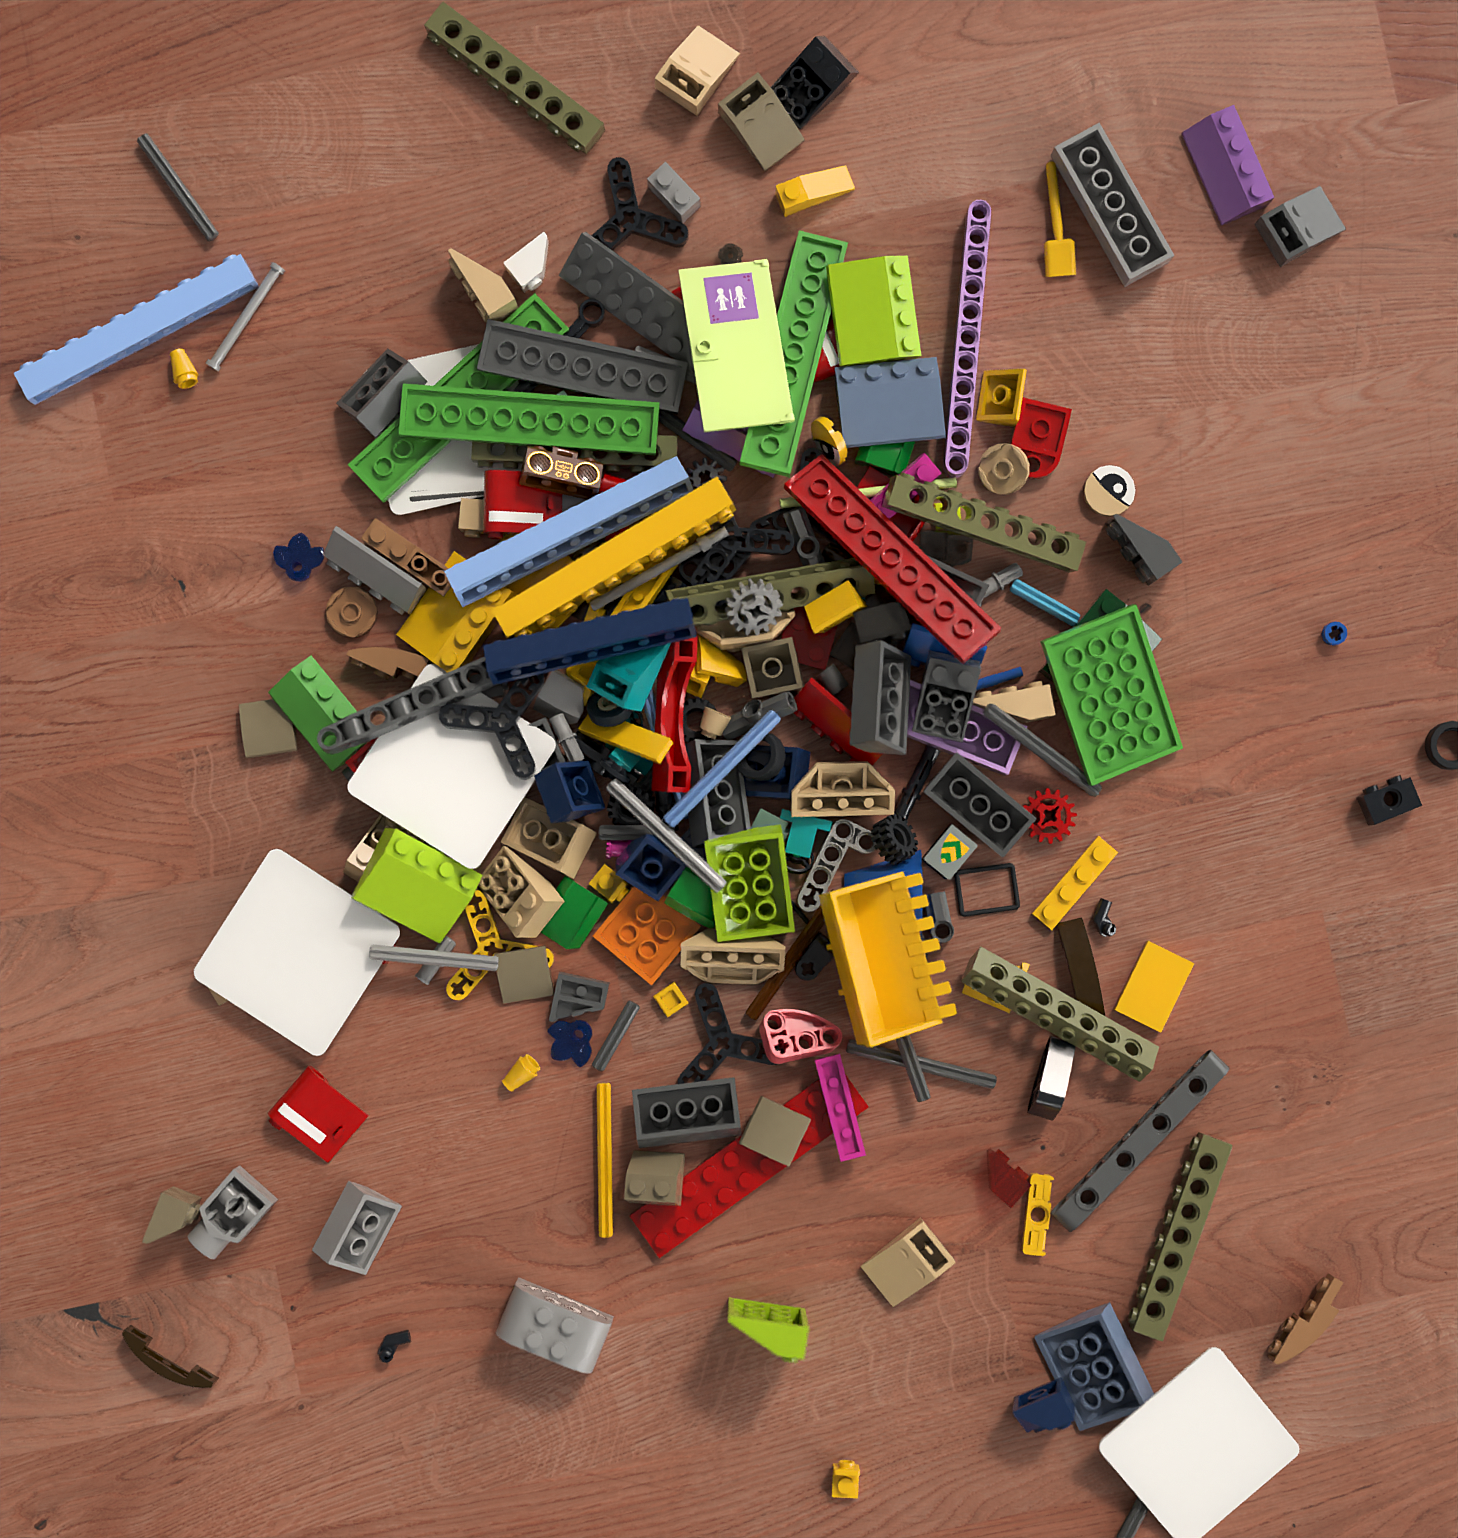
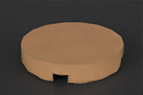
M359 587L339 589L331 595L326 606L329 625L335 632L344 637L355 638L366 634L372 629L377 620L378 610L375 600L368 592Z

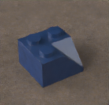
M589 761L555 763L534 775L538 791L541 794L551 823L569 822L606 808Z
M646 834L631 841L617 858L616 875L656 901H659L687 865L655 835Z
M1062 1377L1015 1396L1013 1414L1027 1433L1033 1430L1036 1433L1044 1429L1051 1431L1055 1428L1063 1430L1074 1421L1075 1404Z

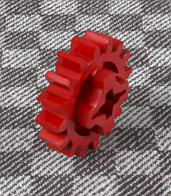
M1046 788L1044 795L1037 790L1035 791V799L1030 796L1026 798L1030 803L1029 806L1023 805L1031 814L1033 810L1037 814V821L1029 827L1031 832L1028 836L1031 838L1038 835L1037 842L1039 843L1046 838L1047 843L1052 844L1053 837L1058 842L1063 841L1061 834L1069 836L1071 833L1067 828L1076 826L1071 821V818L1076 817L1077 813L1070 810L1075 804H1067L1068 795L1059 797L1060 790L1058 789L1051 794L1050 789ZM1043 799L1055 800L1052 805L1048 806L1040 801ZM1055 809L1052 814L1054 820L1042 823L1045 818L1043 812ZM1062 809H1064L1065 812L1064 822L1061 820L1060 811ZM1049 826L1057 830L1054 833L1041 832Z

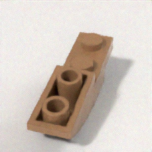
M375 518L360 538L443 597L451 588V584L444 572L449 568Z
M358 648L348 650L346 654L353 658L352 664L363 669L367 665L376 669L374 674L387 680L390 676L397 678L400 670H403L402 676L416 681L422 670L432 663L428 658L418 654L393 648Z
M1329 1273L1326 1277L1320 1279L1316 1287V1295L1313 1300L1310 1299L1303 1309V1313H1305L1303 1317L1293 1312L1291 1317L1288 1316L1284 1320L1281 1327L1282 1333L1278 1340L1274 1339L1268 1349V1358L1279 1365L1303 1352L1324 1333L1339 1312L1331 1304L1343 1285L1342 1281Z

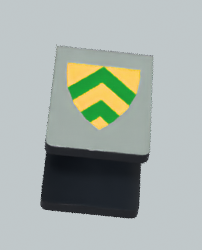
M950 824L924 854L922 861L944 879H951L978 845L953 824Z

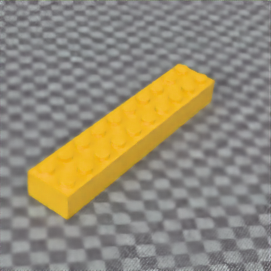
M715 477L493 609L492 612L509 639L517 638L523 634H533L532 631L539 627L545 629L556 622L554 618L564 614L567 616L576 611L579 603L585 600L589 603L600 596L599 591L608 587L610 590L622 583L621 578L626 575L635 576L645 569L643 565L650 561L657 563L667 556L665 552L675 548L678 550L689 543L688 539L697 534L700 537L711 530L710 526L719 521L722 524L734 516L733 512L736 511V508L718 477Z

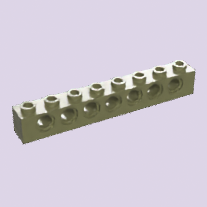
M442 1L424 24L428 34L427 38L437 46L443 45L448 49L447 53L456 61L463 60L468 64L467 68L474 75L479 76L481 74L488 79L487 83L496 91L501 89L505 92L508 100L515 106L519 107L521 104L528 110L527 114L537 122L542 120L548 125L547 129L557 137L563 136L568 140L567 144L576 152L581 150L587 155L605 132L602 121ZM451 31L460 32L456 38L447 37ZM471 46H478L480 48L474 54L467 52ZM491 61L500 63L495 69L487 67ZM512 76L520 78L516 84H509L507 82ZM532 91L540 93L536 99H529L527 95ZM552 106L560 108V111L555 115L547 113V110ZM573 121L580 124L576 130L568 129L567 125Z
M657 435L656 451L659 455L654 461L645 459L644 454H633L630 459L623 460L619 457L618 452H608L605 458L597 459L593 456L594 451L582 450L578 458L588 457L593 458L598 463H603L605 472L619 473L620 469H630L631 473L640 474L677 456L678 439L677 436ZM472 442L471 460L474 463H478L477 467L483 468V466L493 468V463H503V468L508 469V467L518 469V464L523 462V457L517 454V449L520 445L503 444L505 446L504 453L496 456L492 454L491 450L497 443Z
M900 473V475L893 476L890 479L882 504L883 508L1069 573L1078 571L1086 541L1080 540L1078 534L1065 531L1063 534L1056 531V527L1053 525L1032 523L1033 519L1028 516H1012L1009 514V510L997 506L994 509L985 506L986 502L980 499L971 498V501L962 498V493L954 490H948L947 492L939 490V486L932 482L924 481L923 484L914 481V476L906 473ZM911 490L918 493L919 500L917 504L910 500L909 494ZM935 499H939L942 502L941 512L934 509L933 502ZM959 507H962L966 512L964 520H961L957 515ZM983 515L986 516L990 522L989 527L987 529L984 528L981 524V518ZM1006 524L1011 525L1013 529L1011 537L1007 536L1004 531ZM1030 532L1036 536V543L1034 545L1028 541ZM1053 540L1059 544L1058 553H1055L1051 548Z
M855 558L666 590L667 602L675 598L682 599L688 597L690 607L701 605L697 610L692 611L694 624L713 625L717 621L728 620L729 617L725 611V608L728 607L727 602L721 606H715L716 603L721 600L726 601V598H733L731 589L738 591L740 589L738 583L741 582L746 586L749 579H752L754 584H757L758 580L762 579L764 587L768 583L772 584L773 590L778 591L780 595L778 599L783 604L779 608L781 612L806 606L841 585L843 580L851 578L849 582L862 598L867 597L869 594H875L874 577ZM826 582L824 587L817 588L820 583ZM801 587L798 592L791 593L794 588ZM764 595L765 601L770 604V599ZM737 610L738 615L741 618L744 617L743 614H741L740 611Z
M981 946L969 959L961 980L962 983L1075 1045L1084 1052L1100 1059L1107 1065L1116 1068L1130 1078L1141 1082L1153 1070L1159 1046Z
M1198 1132L1197 1137L1194 1136L1189 1145V1151H1191L1189 1160L1184 1161L1180 1171V1175L1183 1177L1180 1185H1176L1172 1193L1173 1205L1171 1210L1168 1209L1163 1218L1164 1230L1162 1234H1158L1154 1243V1248L1156 1249L1154 1258L1148 1260L1145 1273H1147L1145 1283H1141L1137 1291V1298L1139 1300L1136 1308L1132 1307L1128 1316L1129 1327L1133 1331L1163 1342L1233 1147L1232 1144ZM1208 1155L1210 1158L1209 1166L1200 1168V1158ZM1195 1180H1200L1201 1189L1196 1193H1192L1190 1190L1191 1183ZM1187 1204H1191L1193 1207L1192 1214L1188 1217H1183L1181 1214L1182 1208ZM1177 1229H1183L1184 1237L1180 1241L1173 1240V1233ZM1170 1253L1175 1254V1262L1170 1266L1164 1265L1165 1256ZM1160 1278H1165L1167 1281L1166 1287L1162 1290H1156V1281ZM1150 1303H1157L1158 1310L1156 1313L1147 1314V1306Z

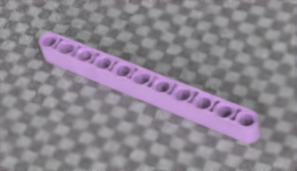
M975 200L970 204L965 220L943 471L950 478L961 477L965 473L969 462L991 220V207L984 200ZM981 210L985 217L977 219L973 216L972 211ZM979 235L983 242L974 244L971 242L970 236ZM973 259L977 260L980 268L972 269L968 266L967 262ZM970 284L976 286L978 293L969 294L965 286ZM967 309L974 311L976 318H965L963 311ZM964 334L970 335L973 338V343L969 345L964 344L961 341V336ZM961 359L968 360L971 368L968 370L960 368L958 361ZM959 384L966 385L969 393L966 395L959 394L956 386ZM957 409L965 411L967 418L965 420L956 419L954 411ZM955 434L961 435L964 438V444L955 445L951 437ZM953 459L959 460L962 464V469L959 471L952 470L949 466V461Z

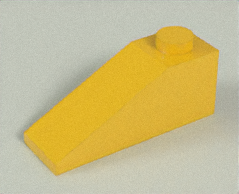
M845 165L798 176L776 185L775 195L782 213L786 217L855 190V187Z

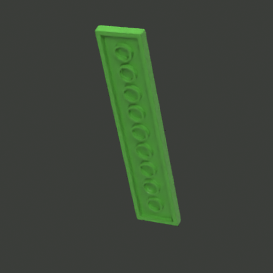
M800 230L798 232L777 314L795 421L786 424L748 427L739 463L741 466L790 478L832 310L826 266L828 264L844 262L848 242Z
M535 293L503 321L504 323L565 335L570 331ZM481 342L434 386L506 391L518 379L477 371L482 347ZM399 417L357 455L348 466L385 503L452 440L399 436Z
M403 384L399 436L551 448L552 446L566 449L656 455L660 403Z

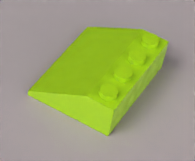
M882 256L828 264L826 266L839 366L911 360L921 356L908 256Z
M781 824L756 827L704 841L707 864L726 881V885L718 893L711 889L718 942L795 932Z
M385 828L351 899L437 943H441L472 899L483 875L397 829Z
M728 1298V1322L777 1356H782L783 1361L798 1362V1359L804 1360L809 1329L805 1308Z

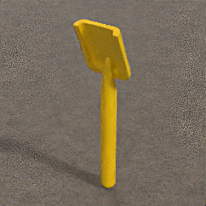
M1049 161L1046 164V174L1055 240H1048L1044 244L1045 276L1075 275V243L1072 239H1063L1056 164L1053 161Z

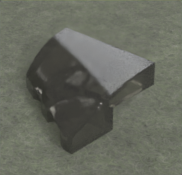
M920 530L919 548L927 556L950 567L972 561L973 539L952 531Z

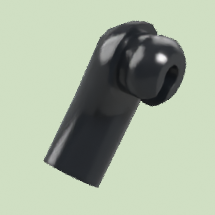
M1100 898L1093 915V923L1102 936L1110 937L1116 932V926L1112 924L1108 917L1112 902Z
M409 1330L388 1334L384 1337L378 1348L380 1361L384 1363L390 1362L398 1345L411 1343Z

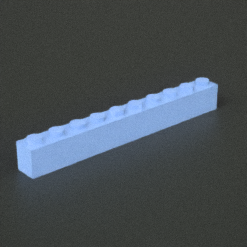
M241 254L237 256L230 255L222 261V264L203 269L200 275L192 280L191 278L184 279L173 290H164L158 293L152 301L148 303L141 302L132 308L133 311L125 315L118 314L112 317L110 323L102 327L95 326L87 331V335L68 340L64 344L65 346L58 350L45 352L42 358L36 362L24 363L14 375L27 400L36 405L255 290L259 285L247 262Z
M677 456L623 483L617 484L601 494L593 496L591 499L573 506L554 517L548 518L546 521L530 529L524 530L508 540L500 542L488 550L454 565L444 572L462 607L467 606L670 505L692 492L693 487Z

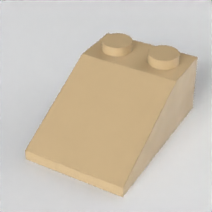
M524 797L501 843L574 879L597 833L574 820L551 823L544 806Z

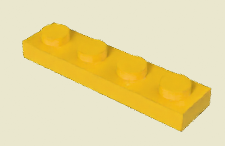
M1097 836L1031 914L1047 928L1053 930L1118 852L1100 836Z

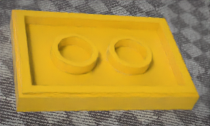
M1146 941L1113 1010L1161 1033L1194 963L1150 941Z

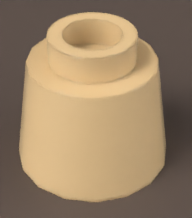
M705 707L700 728L703 729L701 734L716 739L717 735H722L731 717Z

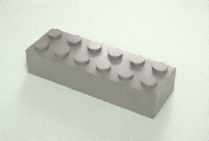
M1097 123L1054 147L1051 158L1124 287L1168 264L1174 257V254L1101 124Z

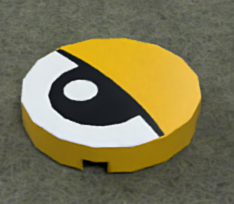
M819 417L811 423L813 440L818 450L834 466H839L847 458V448L844 439L839 431L834 432L831 428L834 426L831 420L826 417Z

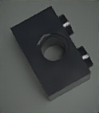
M1397 775L1387 779V785L1378 788L1376 784L1362 790L1364 794L1356 798L1368 826L1379 824L1422 806L1411 777L1402 778L1401 775ZM1386 792H1389L1393 797V802L1390 806L1386 805L1383 800Z

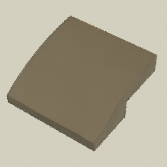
M273 699L239 704L241 732L246 758L297 751L296 728Z
M545 945L494 954L499 959L496 971L503 1003L554 995Z
M760 1096L739 1143L775 1161L790 1166L811 1119L786 1108L782 1104Z

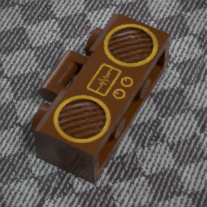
M527 446L523 457L519 484L588 500L598 494L603 463H598L593 458L588 457L577 459L578 451L552 446L551 451H546L541 446Z

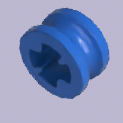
M1332 622L1324 626L1321 635L1325 643L1334 646L1344 642L1348 632L1344 624ZM1331 627H1334V630L1339 629L1340 634L1337 635V641L1335 637H1329V633L1332 632Z

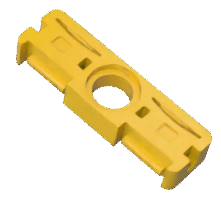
M1031 1173L1029 1176L1021 1250L1027 1255L1044 1256L1046 1254L1042 1250L1045 1249V1229L1049 1230L1051 1203L1048 1201H1050L1052 1187L1050 1180H1054L1049 1174ZM1036 1207L1042 1208L1045 1212V1216L1041 1221H1033L1031 1219V1211Z

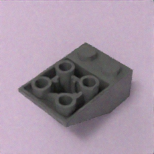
M1321 186L1279 205L1262 215L1254 224L1280 268L1346 230Z
M1115 514L1105 523L1107 534L1113 541H1118L1122 547L1120 549L1122 556L1127 562L1131 561L1136 567L1135 574L1142 583L1146 582L1149 586L1183 562L1168 540L1132 521Z
M929 650L912 728L913 732L963 742L981 672L980 661L968 659L962 664L954 655Z

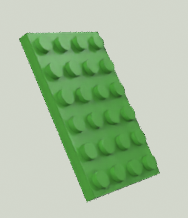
M1131 604L1040 641L1088 785H1096L1183 749L1136 604Z

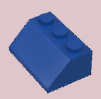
M913 623L909 628L902 651L911 656V666L919 668L920 664L926 665L929 650L953 655L925 627ZM987 646L982 647L969 659L980 661L981 665Z

